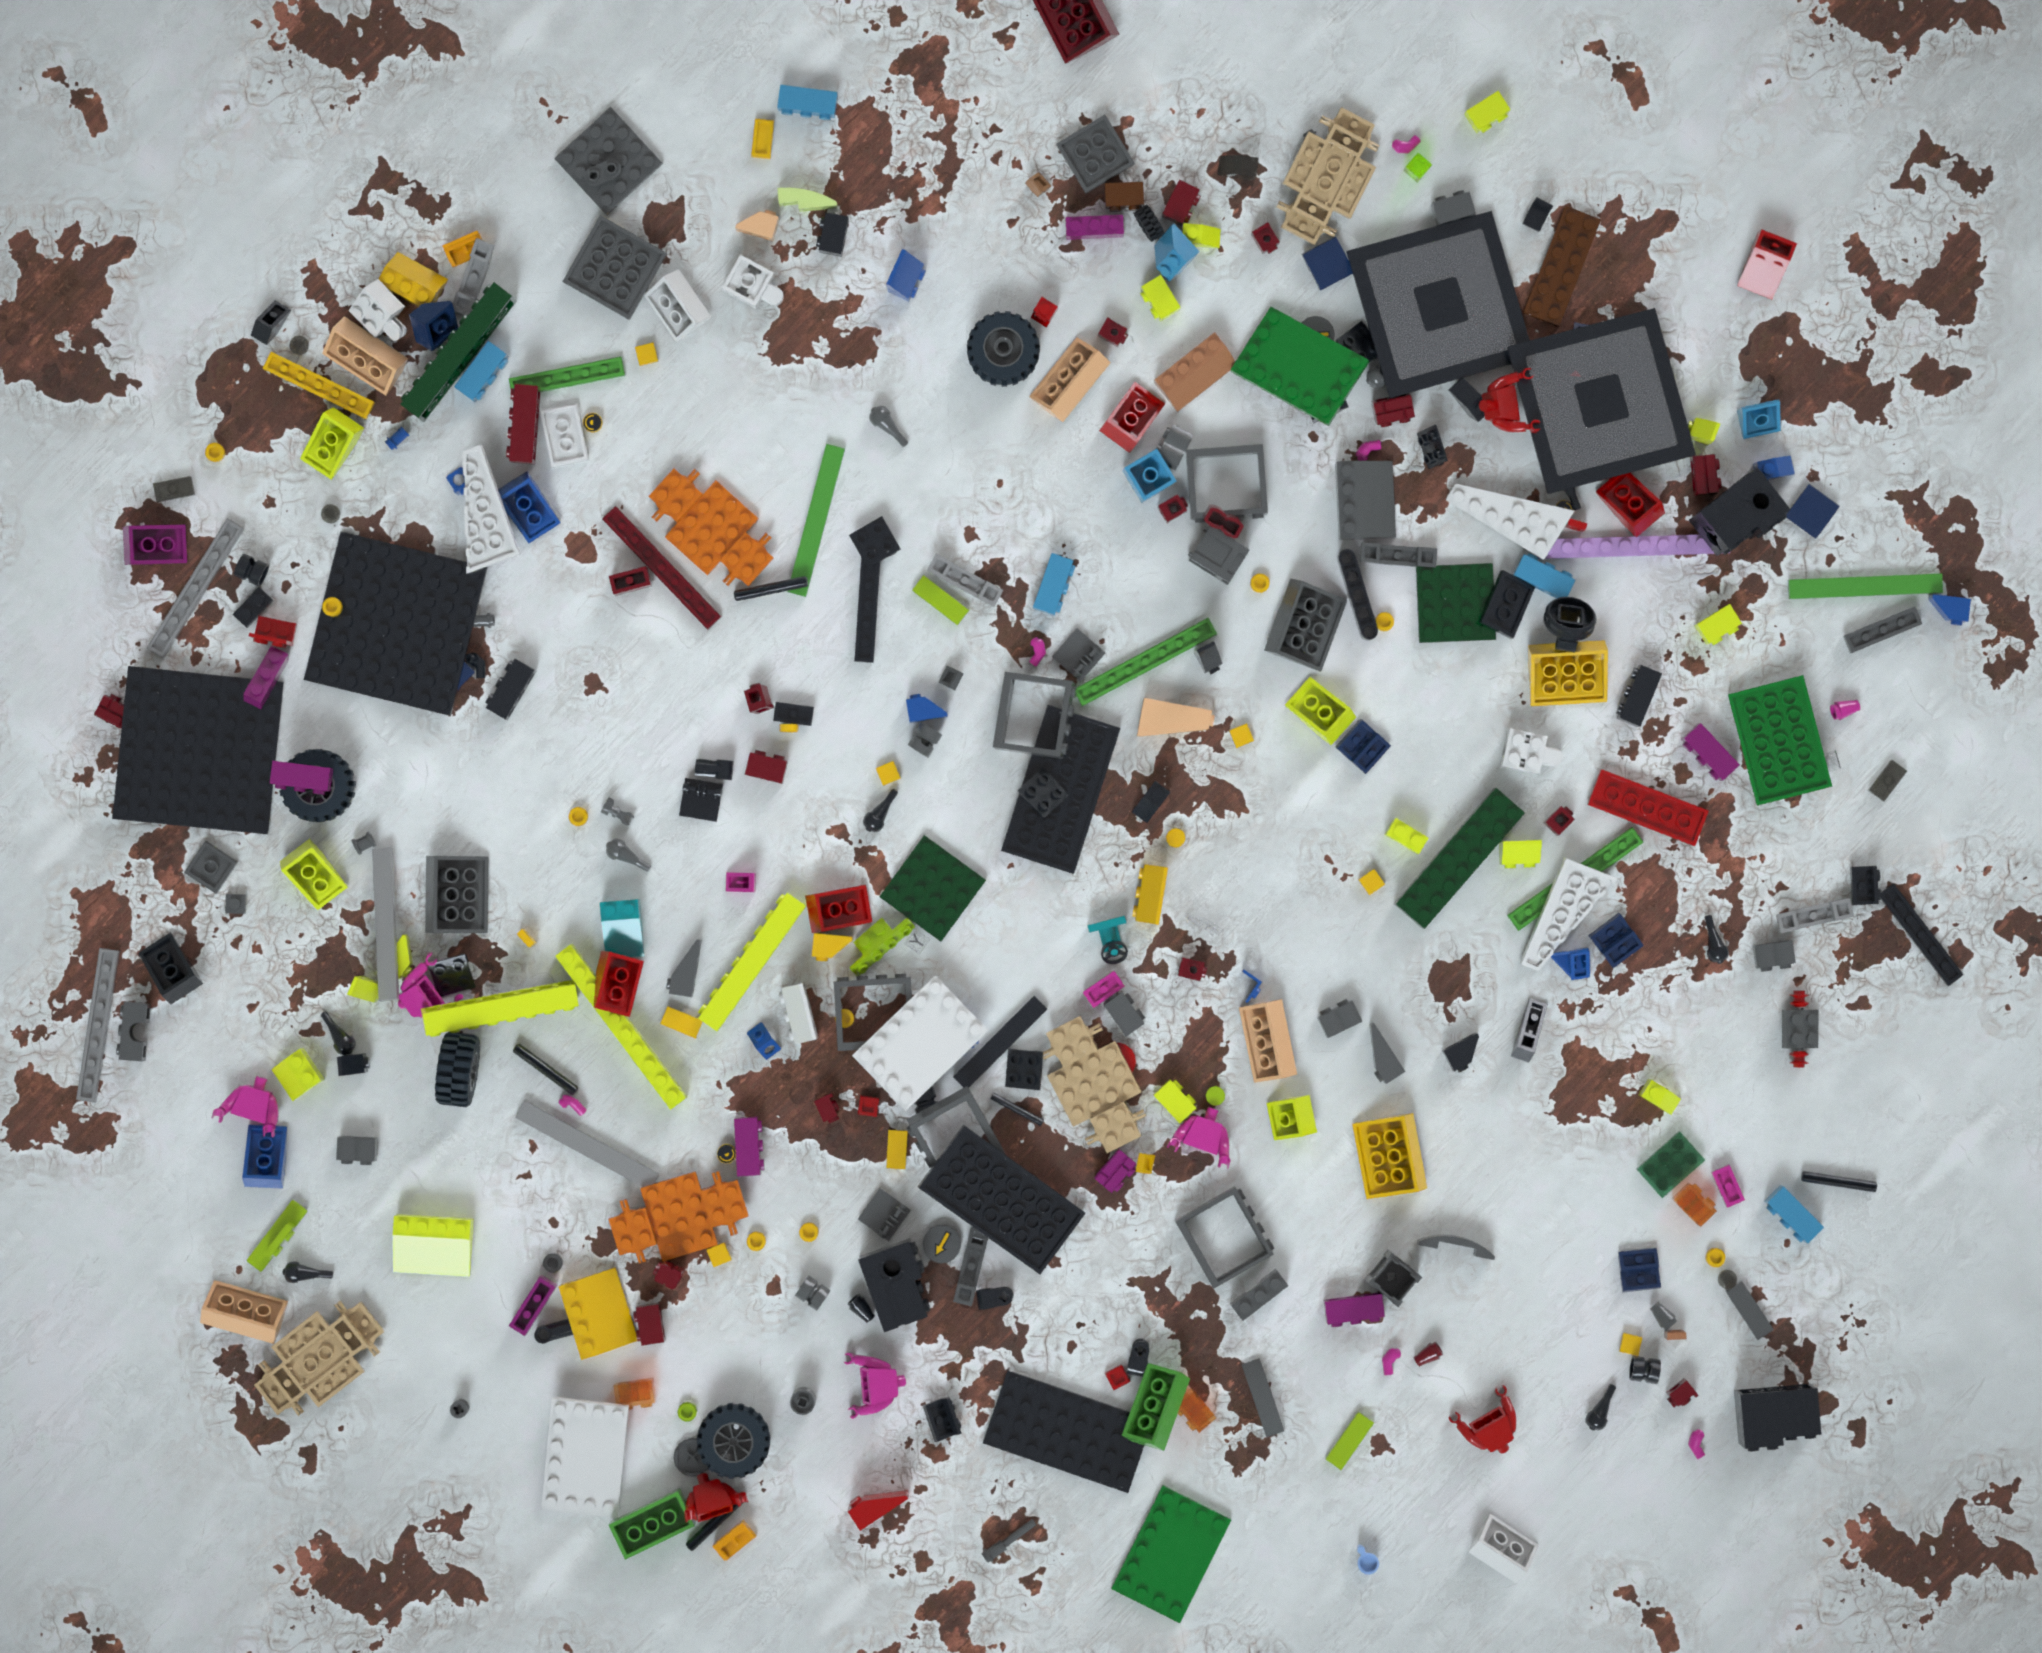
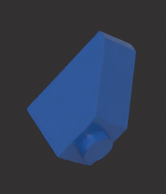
M1791 455L1758 461L1753 464V468L1758 467L1767 480L1795 474Z
M1929 595L1928 600L1945 621H1951V625L1962 626V623L1969 622L1971 599Z
M921 694L910 695V699L906 700L910 723L948 717L946 711L928 698L921 697Z

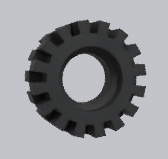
M1147 204L1133 213L1142 231L1151 242L1165 233L1158 218Z

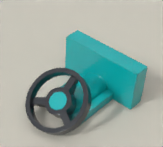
M1125 916L1087 925L1089 933L1099 930L1103 946L1101 957L1108 964L1121 963L1128 955L1127 947L1121 942L1117 927L1127 923ZM1118 955H1123V956H1122L1120 959H1118V960H1114V961L1108 960L1110 957H1116V956H1118Z

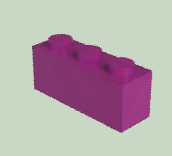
M1123 215L1065 218L1066 240L1124 237Z
M270 646L244 692L245 702L262 709L289 661L287 653Z
M1701 723L1695 725L1681 738L1684 742L1682 744L1688 752L1692 751L1697 756L1695 758L1701 766L1705 765L1710 770L1708 773L1714 780H1725L1740 766Z
M272 761L270 784H275L277 789L286 790L287 786L294 787V791L305 792L307 788L313 789L315 794L325 795V791H331L333 768Z
M758 1117L734 1118L737 1177L761 1175V1171L765 1170L764 1159L760 1157V1152L764 1151L763 1140H759V1132H762V1121H758Z
M541 1275L512 1319L509 1327L526 1336L558 1285Z
M1380 1292L1323 1300L1326 1323L1328 1325L1331 1324V1327L1343 1326L1344 1322H1350L1351 1325L1361 1324L1362 1320L1369 1319L1370 1322L1381 1321V1317H1385L1383 1298Z

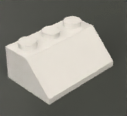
M679 269L662 277L644 295L676 343L701 327L711 317Z
M805 983L781 988L782 992L779 993L781 1004L785 1003L787 1011L783 1012L786 1022H790L791 1029L788 1030L790 1040L794 1041L795 1044L818 1039Z
M1490 1514L1474 1537L1468 1552L1517 1584L1528 1572L1539 1545Z

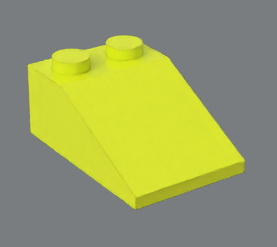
M332 407L323 412L300 459L332 480L357 444L364 427Z
M1311 677L1305 681L1285 704L1294 715L1330 745L1338 739L1356 718L1350 707Z
M310 838L279 861L281 871L317 910L348 888L325 855Z

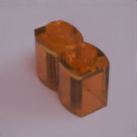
M1687 1183L1671 1199L1701 1227L1717 1212L1714 1208L1716 1204L1709 1197L1705 1199L1700 1194L1703 1191L1695 1183L1693 1185Z

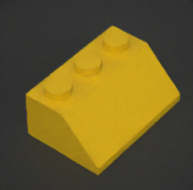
M399 252L386 264L378 278L390 292L418 307L424 303L437 302L448 281L442 275Z
M1144 864V868L1140 867L1138 879H1142L1141 887L1137 886L1135 898H1139L1138 905H1134L1132 917H1135V921L1159 925L1168 872L1167 867Z

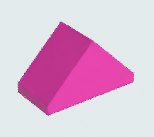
M726 872V892H756V873Z

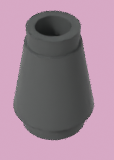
M1659 1301L1650 1308L1661 1328L1663 1327L1665 1330H1668L1677 1322L1676 1316L1660 1304Z

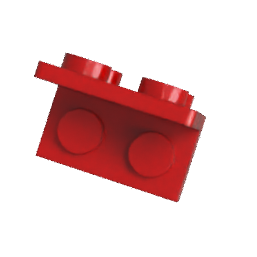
M258 616L255 634L249 633V637H252L253 642L268 645L269 641L272 642V646L287 649V645L293 646L297 624Z

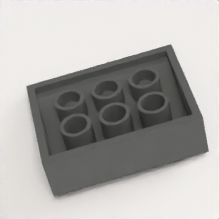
M1337 461L1335 463L1338 540L1396 538L1393 461Z
M1290 578L1264 651L1321 672L1347 600L1304 581Z
M426 856L425 933H488L489 857Z

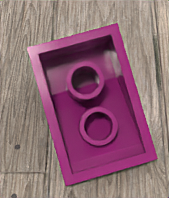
M185 525L123 527L124 565L187 563Z

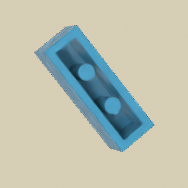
M780 85L777 108L783 115L791 116L793 113H798L801 117L811 118L813 115L819 116L821 120H831V118L836 116L838 93Z
M487 341L454 387L473 402L480 401L486 393L485 388L488 384L492 385L496 380V373L499 369L503 370L509 361L507 359L509 356Z
M1054 553L1051 554L1033 609L1055 616L1056 612L1060 613L1063 604L1060 601L1062 594L1066 595L1069 584L1066 583L1068 576H1073L1076 567L1072 565L1074 560Z
M1530 553L1522 555L1513 573L1514 576L1552 597H1568L1576 581L1572 578L1573 575L1564 570L1559 572L1555 570L1556 566L1548 562L1543 564L1537 561L1538 557Z
M1780 1185L1764 1201L1767 1204L1765 1208L1773 1216L1777 1214L1781 1218L1779 1222L1786 1229L1790 1227L1795 1232L1793 1236L1800 1243L1804 1241L1808 1244L1824 1228L1784 1186Z

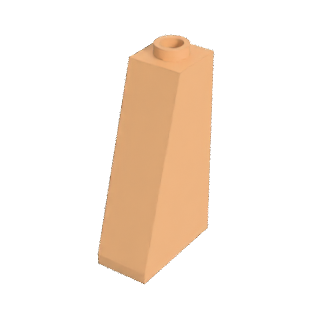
M1144 698L1137 736L1144 737L1209 730V726L1213 727L1215 715H1211L1212 710Z

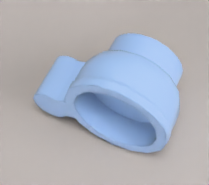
M1358 1545L1357 1551L1360 1553L1357 1565L1359 1570L1368 1575L1375 1573L1379 1567L1378 1558L1372 1553L1365 1552L1363 1545Z

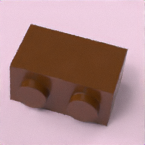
M1143 182L1105 183V209H1110V212H1120L1121 209L1129 208V211H1137L1144 206Z

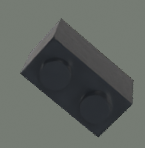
M826 212L825 217H821L820 228L822 229V235L817 237L816 247H819V253L842 257L849 223L848 216Z

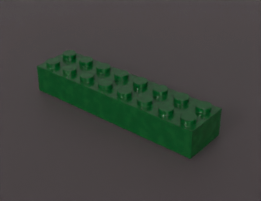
M495 282L492 285L488 284L483 291V297L473 303L471 306L472 311L469 315L463 316L457 331L453 330L447 338L449 341L445 346L442 345L437 350V357L434 361L430 360L424 368L426 370L424 374L418 376L412 384L414 387L411 391H406L401 397L402 402L400 405L422 422L426 421L517 302L511 294Z
M1493 788L1395 901L1394 905L1418 926L1425 929L1521 819L1525 812L1500 790Z

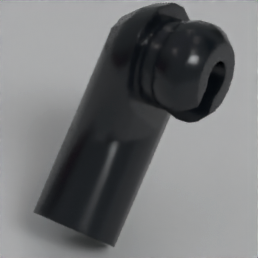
M477 653L467 654L466 662L476 668V678H486L485 660Z

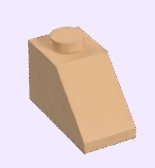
M759 211L736 224L735 229L738 232L774 241L780 219L773 211Z

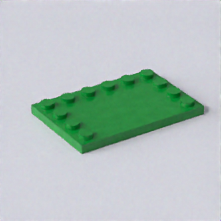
M1270 307L1234 363L1231 372L1329 426L1369 364V360L1279 310Z
M1804 675L1728 694L1757 806L1833 787Z
M1162 1485L1111 1589L1181 1623L1231 1519Z

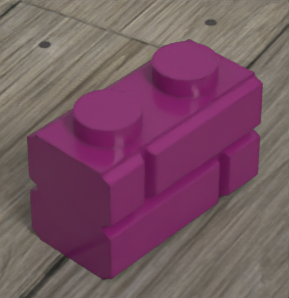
M1118 1148L1094 1176V1179L1111 1193L1114 1190L1118 1192L1124 1185L1122 1180L1126 1176L1130 1177L1136 1171L1134 1167L1136 1162Z

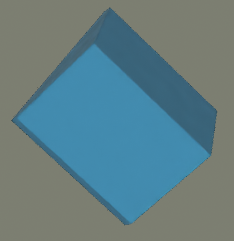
M1779 399L1741 407L1737 410L1743 439L1781 431Z

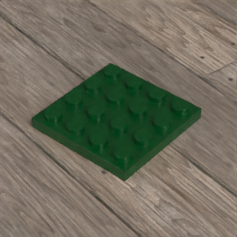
M1493 563L1436 565V568L1415 567L1419 643L1496 640V631L1479 623L1494 587Z
M924 835L879 897L942 942L986 879Z

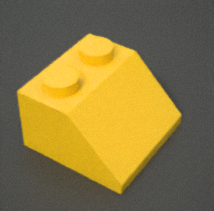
M814 933L812 957H816V961L827 962L828 958H833L854 940V936Z

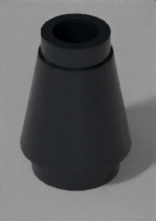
M857 1294L847 1303L850 1306L849 1309L866 1323L875 1317L864 1296L861 1297L860 1294Z

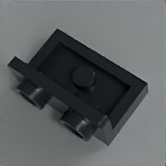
M1877 866L1850 867L1852 905L1879 904L1881 889H1878L1880 870L1877 869Z
M950 1397L940 1398L922 1405L934 1442H939L953 1435L962 1434L961 1423L956 1417L955 1405Z

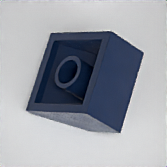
M451 301L424 303L409 314L416 342L430 351H434L447 340L453 330L457 331L459 328Z

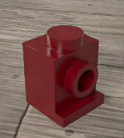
M1269 222L1252 231L1251 236L1262 254L1266 252L1271 254L1278 249L1277 245H1279L1280 241L1270 227ZM1264 236H1269V237H1270V241H1269V242H1265V241L1263 240V237H1264Z
M1107 317L1098 333V337L1118 347L1120 343H1125L1129 334L1126 333L1127 328ZM1116 329L1118 334L1113 336L1111 330Z
M1177 494L1158 505L1157 508L1168 524L1186 513L1188 504L1183 496L1180 498ZM1172 505L1177 506L1176 512L1170 510Z
M756 683L750 685V689L744 691L750 713L760 714L774 708L767 686Z
M1559 806L1543 823L1556 836H1559L1575 820L1572 817L1574 813L1567 806L1564 808ZM1558 816L1563 818L1562 823L1556 821Z
M1182 957L1177 976L1200 981L1201 978H1205L1207 967H1204V962ZM1191 966H1195L1197 968L1196 973L1190 972L1189 969Z
M833 1093L814 1101L823 1122L828 1120L829 1124L839 1119L837 1113L840 1110L836 1100H831V1097L834 1096Z
M1684 1378L1666 1392L1669 1396L1667 1400L1673 1408L1680 1405L1685 1406L1691 1401V1396L1695 1398L1699 1396Z

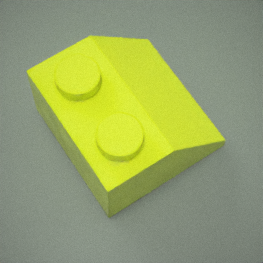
M1542 840L1500 842L1499 865H1504L1505 868H1516V864H1524V868L1535 867V863H1540Z
M304 1048L297 1050L271 1069L292 1101L325 1080Z
M1310 1095L1266 1103L1274 1140L1303 1137L1317 1133Z

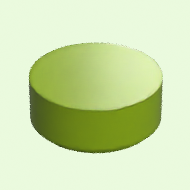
M1218 1086L1210 1087L1206 1092L1208 1103L1214 1106L1223 1103L1225 1099L1223 1089Z
M691 1402L682 1403L677 1411L678 1417L685 1422L692 1421L697 1415L696 1406Z

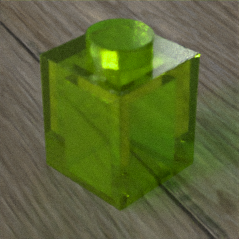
M1417 153L1403 171L1418 183L1430 170L1432 164L1421 154Z

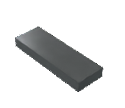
M1742 1281L1725 1291L1757 1340L1774 1330Z

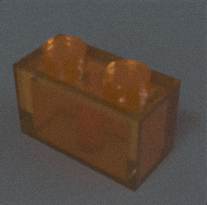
M653 1378L618 1382L613 1385L616 1404L629 1405V1410L637 1405H641V1408L651 1407L652 1403L656 1402Z
M1192 1387L1188 1388L1178 1414L1180 1416L1184 1414L1188 1419L1186 1424L1192 1431L1196 1429L1200 1433L1216 1419V1415Z

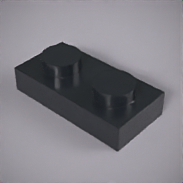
M258 587L233 613V616L248 628L274 600Z
M776 702L773 721L812 726L814 707Z

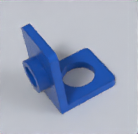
M460 467L449 474L446 479L454 489L455 494L464 495L465 476L463 475L464 483L462 485H456L453 481L455 475H463V468Z
M1243 969L1242 972L1257 982L1245 999V1002L1248 1003L1251 998L1255 999L1261 991L1258 987L1262 981Z
M762 1022L747 1032L757 1051L766 1060L781 1050V1047L771 1037ZM768 1046H774L772 1051L765 1052Z

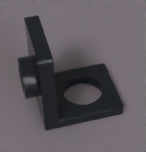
M1536 197L1522 224L1540 232L1553 205Z

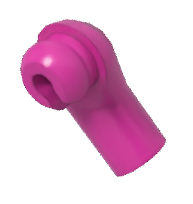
M1380 440L1363 442L1356 452L1358 461H1366L1370 451L1380 450Z
M1035 637L1031 640L1034 655L1029 662L1037 667L1045 656L1046 650L1043 640Z

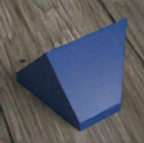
M1589 948L1556 952L1551 956L1571 980L1590 977Z

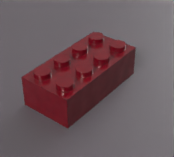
M515 384V387L511 388L510 400L513 401V408L510 407L509 419L512 420V427H508L507 434L511 441L510 446L506 448V457L509 458L511 463L535 465L541 388L539 386Z

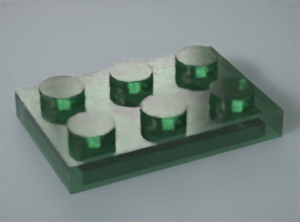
M1678 1131L1637 1167L1636 1170L1657 1194L1663 1198L1700 1166L1705 1159L1685 1136Z

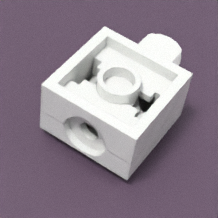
M741 254L722 286L724 292L755 309L759 307L761 301L772 306H778L784 299L782 290L771 284L775 277L774 272Z
M379 279L364 287L349 309V312L375 338L384 332L393 341H397L406 335L407 328L397 318L405 306Z
M1509 728L1507 729L1500 767L1540 774L1542 765L1558 766L1562 761V754L1558 749L1546 747L1548 736Z

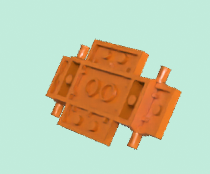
M673 468L648 496L659 508L651 517L657 522L665 514L677 522L665 538L707 576L722 562L730 572L722 580L727 586L737 578L749 587L774 559L764 547L771 539L767 533L759 541L747 534L759 518L718 481L715 480L705 493L702 494L693 483L700 475L695 468L688 477L681 475Z
M694 1171L641 1187L640 1190L645 1203L644 1207L630 1209L627 1199L619 1201L623 1212L608 1219L619 1255L636 1253L639 1264L646 1262L643 1250L647 1247L658 1245L662 1261H666L718 1245L713 1227L728 1225L730 1236L738 1234L735 1222L749 1217L738 1179L722 1182L719 1171H716V1174L715 1172L711 1173L715 1184L701 1189L697 1173Z

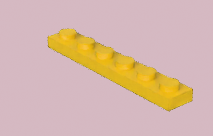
M270 352L262 368L366 420L375 404L374 401L273 352Z

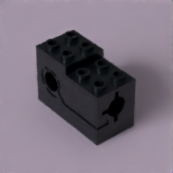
M1757 467L1690 518L1689 521L1715 555L1718 556L1721 553L1726 555L1748 538L1752 539L1755 536L1760 538L1776 524L1787 518L1786 513L1791 509Z
M910 1238L861 1255L858 1258L884 1332L926 1318L931 1309L928 1299H923L922 1293H924L922 1282L921 1280L917 1281V1279L922 1278L925 1268L922 1260L917 1259L918 1248L915 1241L911 1242Z
M1812 1384L1734 1390L1738 1444L1750 1452L1759 1451L1761 1447H1767V1450L1779 1449L1778 1446H1784L1783 1438L1790 1441L1797 1440L1799 1436H1805V1439H1814L1816 1435H1822L1818 1388Z

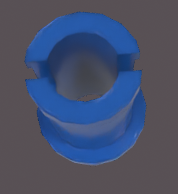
M401 426L391 437H387L385 443L391 450L397 449V446L410 435Z

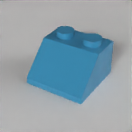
M1172 224L1154 245L1156 268L1170 282L1200 252L1175 224Z
M1158 449L1153 450L1122 470L1141 503L1177 482Z

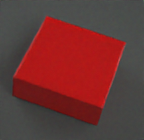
M1570 518L1566 528L1583 532L1586 530L1588 523Z
M860 1095L858 1114L877 1117L879 1098Z
M1122 1364L1105 1372L1113 1390L1131 1382Z

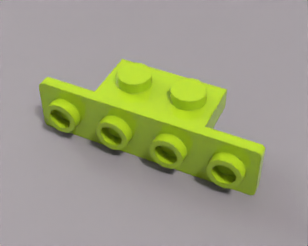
M883 918L879 919L853 942L863 956L849 967L856 976L867 972L870 966L879 961L885 953L893 949L900 940L912 932L915 928L914 924L908 918H905L892 930Z
M292 1200L248 1257L247 1262L262 1272L271 1259L281 1253L284 1242H289L294 1236L295 1232L293 1230L306 1215L307 1209L295 1200Z

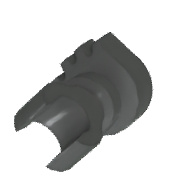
M609 797L601 813L606 816L611 813L612 817H618L624 825H630L624 821V817L629 815L634 818L633 814L621 811L618 806L614 807V800Z

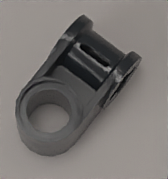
M1009 1287L976 1290L978 1309L985 1310L1006 1306L1011 1303L1014 1293ZM1003 1291H1005L1006 1294L1010 1295L1007 1298V1301H1004L1003 1298H1000V1295H1002Z
M1139 1338L1133 1342L1126 1374L1143 1377L1149 1355V1343L1145 1339ZM1140 1345H1143L1144 1348L1142 1352H1138Z

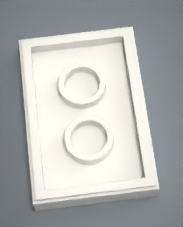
M577 403L539 411L551 468L588 461L589 457Z

